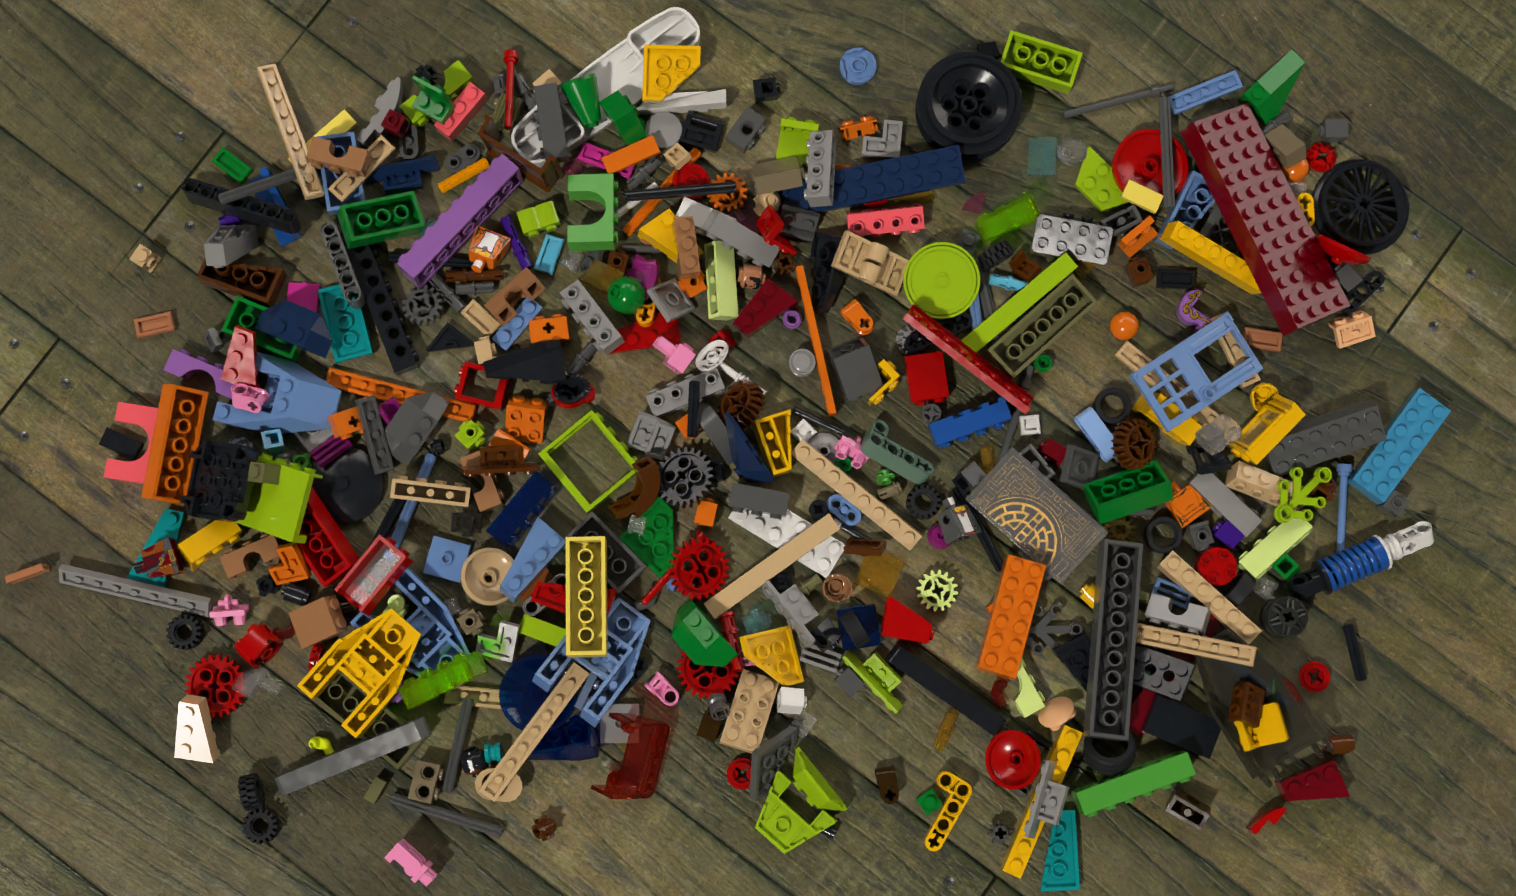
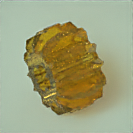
M1126 516L1109 521V523H1104L1103 526L1108 528V530L1103 531V534H1109L1106 539L1131 542L1129 536L1134 537L1136 535L1131 531L1136 526L1129 525L1133 519L1130 518L1125 521ZM1122 526L1123 530L1121 531L1123 533H1116L1115 530H1117V528L1115 527Z

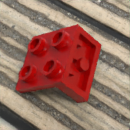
M768 205L756 221L759 233L764 236V241L771 246L775 244L783 253H791L795 256L797 252L788 237L780 234L785 225L775 208Z

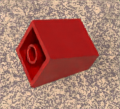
M893 597L886 598L880 636L922 644H929V641L933 640L934 629L931 628L932 624Z

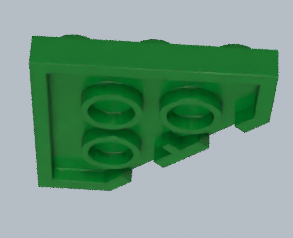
M658 497L651 507L640 515L619 539L660 578L667 572V568L673 565L669 560H674V556L671 554L674 552L673 509Z

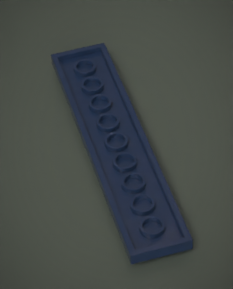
M955 145L835 170L833 206L810 207L808 200L804 198V189L807 188L805 179H803V186L777 191L781 199L778 214L780 216L783 204L822 213L966 184L960 146Z

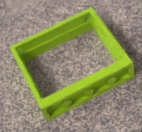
M592 410L538 453L587 514L596 509L636 476L634 469L589 504L550 455L593 420L632 468V464L638 461L635 456L630 457L627 453L629 448L623 441L619 443L615 439V436H617L615 431L610 426L606 428L602 423L605 419L600 413L597 412L595 414Z

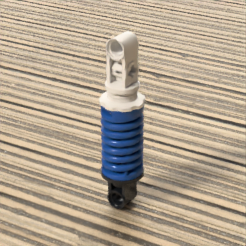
M1420 521L1396 533L1388 534L1385 538L1373 535L1371 538L1364 540L1362 543H1357L1355 546L1352 545L1348 549L1345 548L1328 557L1312 561L1311 569L1293 575L1290 578L1293 597L1298 600H1304L1321 591L1326 595H1330L1332 592L1344 588L1345 585L1348 586L1352 582L1355 583L1359 579L1362 580L1365 576H1371L1372 573L1376 574L1383 570L1391 569L1393 560L1402 559L1403 556L1412 554L1434 543L1431 523Z

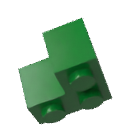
M617 90L599 102L606 116L613 123L620 138L627 146L647 136L644 130L646 125L641 117H637L639 111L634 104L631 105L626 94L622 96Z

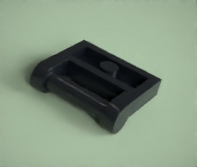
M688 111L679 143L716 153L725 121L720 119L716 121ZM696 122L716 128V131L713 132L695 127L691 123Z
M1220 440L1200 444L1192 442L1190 446L1186 445L1188 454L1192 456L1196 464L1198 474L1204 475L1231 470L1232 463ZM1199 453H1203L1208 464L1203 462Z

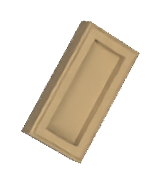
M474 299L460 312L489 338L502 326Z

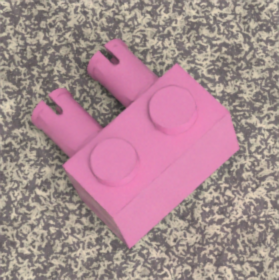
M658 336L652 346L665 354L662 364L676 374H682L696 355L692 352L694 349L688 344L679 343L674 345L663 336Z

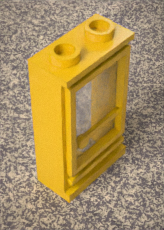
M1275 394L1273 396L1274 399L1269 401V404L1265 405L1232 439V442H1228L1232 448L1230 451L1237 458L1241 457L1246 463L1252 462L1257 465L1306 415L1294 401Z

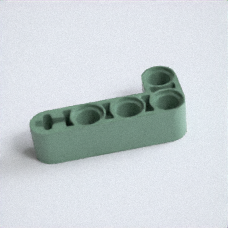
M875 420L864 434L860 447L862 453L917 485L924 484L934 472L933 465L888 439V425L883 420Z

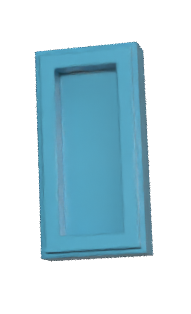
M546 234L534 270L553 276L565 240Z

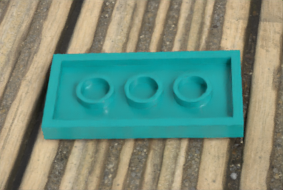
M340 284L319 289L318 294L325 323L333 339L331 347L335 363L338 364L374 354L363 308L353 309L343 295ZM359 295L354 296L352 300H356Z

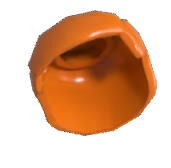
M1306 158L1288 169L1280 163V168L1288 182H1302L1308 176L1309 164Z
M1119 312L1110 321V331L1119 340H1129L1138 332L1139 321L1130 312Z

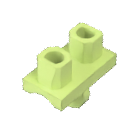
M394 594L388 599V606L383 613L392 608L404 618L409 611V604H405L403 596Z

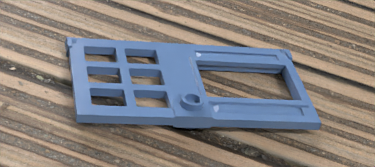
M1229 312L1223 313L1222 316L1129 375L1166 432L1171 431L1263 369L1234 324V319ZM1230 332L1247 357V360L1211 383L1194 355ZM1171 359L1178 370L1166 377L1160 365ZM1154 370L1161 382L1149 388L1143 376ZM1182 375L1188 386L1176 393L1170 381ZM1165 386L1171 398L1159 404L1153 392ZM1192 391L1198 402L1187 409L1180 397ZM1175 402L1181 414L1169 420L1163 408Z

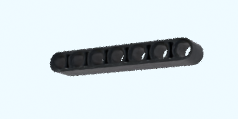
M193 178L186 179L181 184V189L186 198L193 204L289 234H296L302 228L300 219L293 209L251 196L221 204L218 198L219 194L229 191V189Z
M898 644L894 645L885 658L887 662L996 737L1005 724L1006 720Z

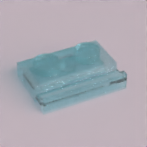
M1057 137L1029 138L1028 176H1056Z

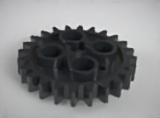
M685 447L684 452L678 448L677 454L670 451L671 457L664 456L666 462H659L662 468L659 469L661 483L658 494L662 495V500L666 501L670 506L673 504L675 508H678L680 505L681 508L685 509L686 504L693 508V502L700 505L699 499L706 500L704 494H711L708 488L715 486L711 483V480L716 479L712 475V473L716 472L711 467L713 463L706 454L704 455L701 450L697 452L695 448H692L690 451L688 447ZM689 462L688 466L683 468L684 464ZM701 474L700 478L695 481L696 476ZM675 475V478L669 481L671 476ZM687 488L686 492L681 494L682 490Z

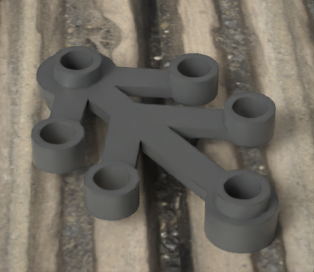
M1036 604L1035 607L1040 608V613H1034L1032 620L1035 616H1040L1043 613V608L1041 605ZM1054 604L1051 606L1050 611L1035 626H1030L1028 634H1036L1052 650L1056 645L1060 646L1061 644L1056 643L1047 633H1069V635L1077 637L1083 633L1084 627L1080 622L1076 621L1069 623V625L1047 626L1055 616L1061 615L1063 611L1060 605ZM1055 606L1059 607L1060 609L1059 613L1057 614L1053 612V608ZM1076 625L1079 627L1078 633L1073 632V627ZM1028 635L1026 644L1035 655H1041L1044 652L1043 645L1035 643ZM1037 645L1041 647L1039 653H1036L1034 650Z

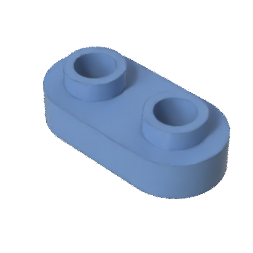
M839 494L829 497L827 506L832 514L848 526H855L860 522L861 512L857 507ZM838 501L840 507H833V502ZM849 513H853L855 515L854 520L848 519Z

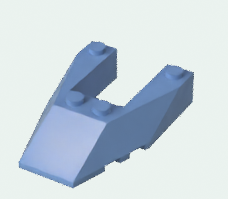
M257 352L256 367H258L259 374L268 375L265 390L270 395V401L262 406V410L259 413H252L234 408L231 404L217 402L213 421L257 432L279 428L281 434L331 429L327 417L337 413L342 391L291 360Z
M407 567L395 584L419 607L406 621L421 633V637L406 671L448 690L475 661L447 606L416 573ZM360 612L350 623L357 629L376 618V616L371 613L368 617Z
M616 599L613 601L607 617L608 657L568 658L566 656L565 635L537 670L532 682L548 693L575 659L604 681L580 714L581 718L596 727L632 678L650 620L622 599Z

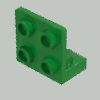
M413 75L411 79L421 89V92L415 99L412 107L444 125L456 107L451 101L452 97L446 94V90L437 84L433 86L426 78L422 76L418 78Z

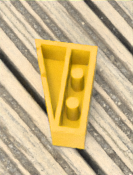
M1163 392L1153 393L1159 404L1170 398ZM1142 394L1131 409L1134 413L1144 414L1148 417L1146 421L1150 424L1154 422L1162 428V432L1182 445L1190 446L1202 429V426L1197 423L1198 419L1192 416L1171 431L1166 432ZM1171 403L1163 408L1169 420L1181 414L1176 403Z

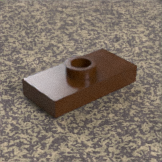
M849 538L843 548L844 554L882 556L886 548V541Z

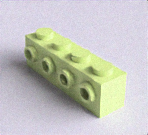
M712 241L704 244L708 316L712 320L727 321L738 317L734 247L730 250L721 245L723 241Z
M1292 518L1289 522L1281 523L1278 527L1276 525L1267 532L1268 536L1266 538L1257 540L1250 552L1245 551L1239 557L1238 567L1255 581L1259 580L1284 553L1288 554L1312 532L1313 526L1308 521H1302L1299 518Z

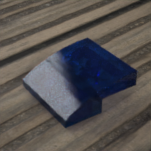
M875 604L836 610L839 630L843 634L841 636L843 651L857 649L839 620V616L849 610H853L870 638V642L860 648L881 645Z

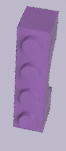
M181 348L180 351L172 350L163 369L164 371L185 380L195 373L207 372L215 381L216 392L232 399L231 387L234 384L221 380L224 366L217 363L214 366L207 364L209 360L197 356V359L190 356V352Z

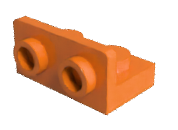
M1148 216L1118 242L1117 245L1129 258L1158 235L1151 226L1154 223V219L1151 216Z

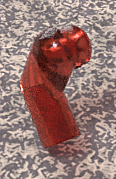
M292 621L287 628L276 627L272 631L281 640L290 639L296 633Z
M1004 678L997 679L993 683L990 692L997 708L1006 705L1002 693L1008 683Z

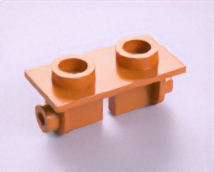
M867 115L860 117V121H843L842 125L838 126L840 130H843V132H840L841 140L845 139L847 141L859 138L858 130H861L862 137L875 134L878 131V126L873 124V122H876L877 119Z

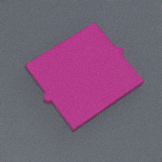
M305 281L302 283L289 282L287 300L318 313V290L320 289V284H307Z

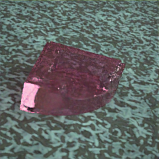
M977 194L970 197L965 202L962 210L981 214L985 194Z

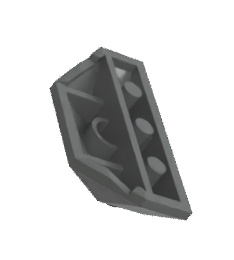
M435 392L407 397L385 429L391 456L408 465L450 402Z

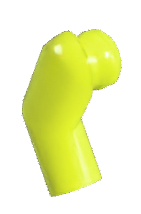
M315 736L309 740L308 744L311 749L323 750L325 755L335 752L327 738Z

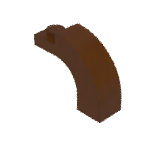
M649 455L632 464L636 474V485L633 491L625 498L609 506L610 512L618 521L628 517L631 513H634L637 517L645 513L654 503L659 493L661 483L660 472L656 462Z

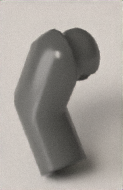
M652 587L647 588L646 594L651 590ZM658 593L647 605H643L641 601L635 602L636 610L641 611L653 607L658 598Z

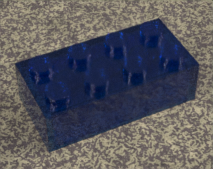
M535 470L486 531L508 548L511 545L515 546L520 540L519 535L523 530L526 532L533 524L531 520L535 515L538 517L544 511L545 507L543 506L547 501L551 502L555 498L558 488Z

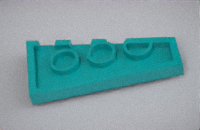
M1074 809L1063 810L1059 825L1052 824L1040 885L1041 892L1080 890L1076 815Z

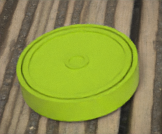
M948 242L928 244L919 249L907 263L903 277L905 294L911 305H916L931 318L947 319L955 317L967 310L977 297L980 288L978 266L974 258L965 249L956 244Z

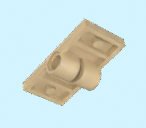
M844 231L831 266L890 295L897 296L909 260L889 251V248L882 244L870 242L850 231Z
M745 669L742 671L720 744L751 754L756 748L760 747L779 686L778 681Z

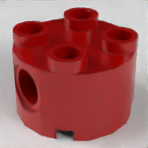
M1215 547L1200 552L1194 561L1193 569L1215 587L1229 583L1236 576L1237 563L1233 554L1228 549Z
M254 623L248 628V633L234 644V647L237 649L236 652L256 669L261 667V662L266 664L276 655L281 647L279 644L282 643V640L265 624L257 625Z

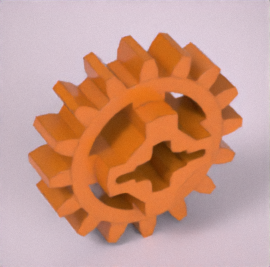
M725 172L722 178L716 175L717 181L711 180V184L736 182L737 191L730 193L731 198L727 194L707 195V198L710 199L709 204L714 205L715 210L720 208L722 213L728 210V213L731 214L732 209L738 212V206L744 207L743 201L748 199L745 195L748 193V189L745 188V181L741 182L740 176L735 179L734 173L727 177Z

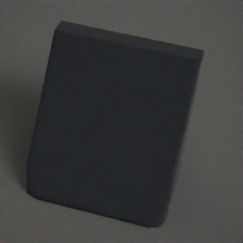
M996 41L977 44L978 53L992 56L997 60L999 59Z

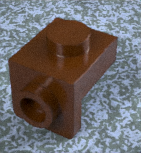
M1022 250L1014 255L1009 262L1013 273L1028 283L1042 270L1041 266L1027 258Z

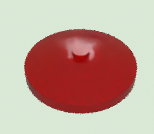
M1142 129L1133 132L1118 145L1112 159V174L1116 185L1122 193L1127 181L1130 179L1163 195L1160 130ZM1172 137L1174 192L1176 195L1187 179L1188 160L1180 143Z

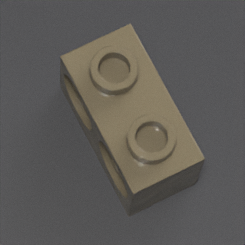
M418 759L408 799L428 804L434 803V800L438 799L440 793L438 783L444 777L445 769H442L443 764ZM427 767L434 769L432 778L428 777L425 773ZM423 786L429 788L430 792L427 797L421 794Z

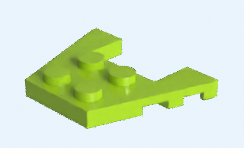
M778 770L755 829L785 854L832 826L837 820L823 809L815 820L809 824L780 798L793 781Z

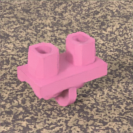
M843 435L833 447L836 450L835 457L840 460H844L846 457L851 458V466L859 469L869 459L860 449L861 437L859 436L853 440Z
M225 594L224 600H218V606H214L213 611L209 612L210 618L214 617L216 626H224L228 624L227 617L233 616L235 625H243L246 622L249 604H239L238 599H232L231 594Z

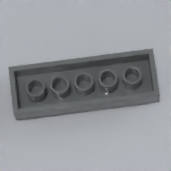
M1369 398L1297 423L1264 457L1268 471L1281 477L1289 474L1290 469L1293 467L1304 469L1387 440L1378 405Z

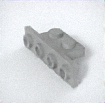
M767 580L762 586L764 595L774 602L776 610L785 616L789 627L795 629L799 634L800 641L810 648L816 640L805 625L819 614L796 584L779 594L772 583Z
M1047 759L1046 763L1042 765L1041 781L1036 786V798L1030 806V819L1024 827L1025 837L1035 838L1040 820L1059 825L1069 787L1051 781L1056 766L1055 761Z

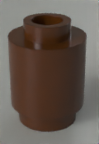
M1330 735L1323 741V747L1329 755L1347 754L1355 750V741L1352 735Z

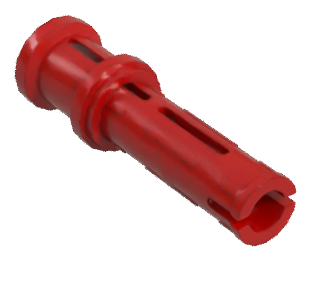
M726 612L718 616L723 628L721 633L739 654L731 661L732 672H740L744 670L737 639L739 630L736 628L734 621L735 613Z

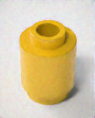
M1086 583L1080 589L1081 595L1079 597L1093 609L1095 585L1093 583L1090 585Z

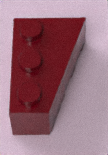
M767 278L733 322V327L747 338H750L769 323L796 307L798 300Z
M1326 759L1274 781L1282 800L1285 801L1350 797L1335 761L1331 759Z

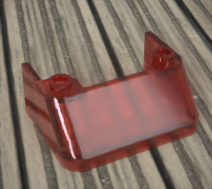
M609 713L608 717L621 722V730L629 733L621 769L613 770L608 775L606 785H591V789L610 799L649 798L656 789L670 727L662 721L632 713Z

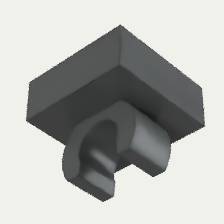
M215 327L207 329L203 336L211 353L219 351L221 346L228 342V338L220 339L219 335L224 333L221 331L222 329L216 331Z

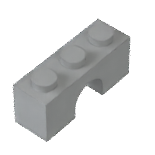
M1151 594L1145 613L1149 623L1156 626L1164 624L1175 631L1183 629L1187 630L1189 634L1205 635L1211 616L1208 607L1189 603L1188 609L1184 614L1174 615L1171 613L1173 607L1171 598Z

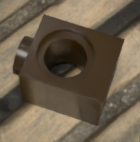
M710 711L708 714L704 713L696 736L715 742L722 720H714L711 717Z

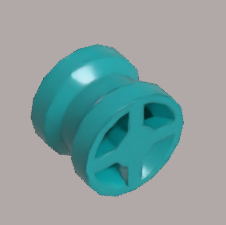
M497 742L495 745L484 744L486 763H491L493 760L500 762L503 758L501 742Z

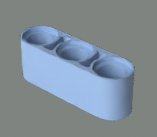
M1089 406L1076 415L1074 421L1102 460L1107 463L1114 458V450L1110 449L1113 447L1111 440L1114 437L1094 409Z

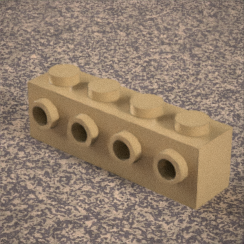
M1238 461L1231 467V470H1228L1225 486L1277 506L1280 502V491L1277 489V482L1287 479ZM1289 481L1291 486L1288 490V502L1292 499V481ZM1297 505L1293 510L1298 511L1305 505Z
M396 475V479L392 478L389 498L468 507L471 488L466 487L465 483L455 482L454 486L447 485V481L435 480V483H427L428 479L416 478V481L408 480L407 476Z

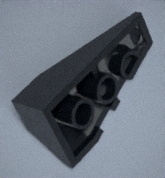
M817 232L814 234L811 248V257L814 258V268H811V275H814V285L812 286L813 310L824 313L829 312L846 273L831 266L842 239L841 237Z
M560 340L541 341L483 362L486 378L503 380L520 378L522 382L539 380L540 384L566 382Z

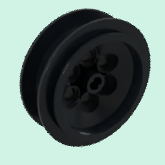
M978 52L952 54L937 62L922 80L915 106L916 122L921 135L934 150L959 145L962 161L985 159L1001 150L1012 137L1022 112V95L1013 73L999 60ZM956 90H964L965 95H958ZM980 92L984 97L981 99L977 98L975 93ZM950 103L953 105L954 108L948 110L945 108L944 104ZM987 109L991 115L985 116L981 111ZM957 120L960 126L954 127L951 121ZM975 123L979 129L973 130L969 125Z

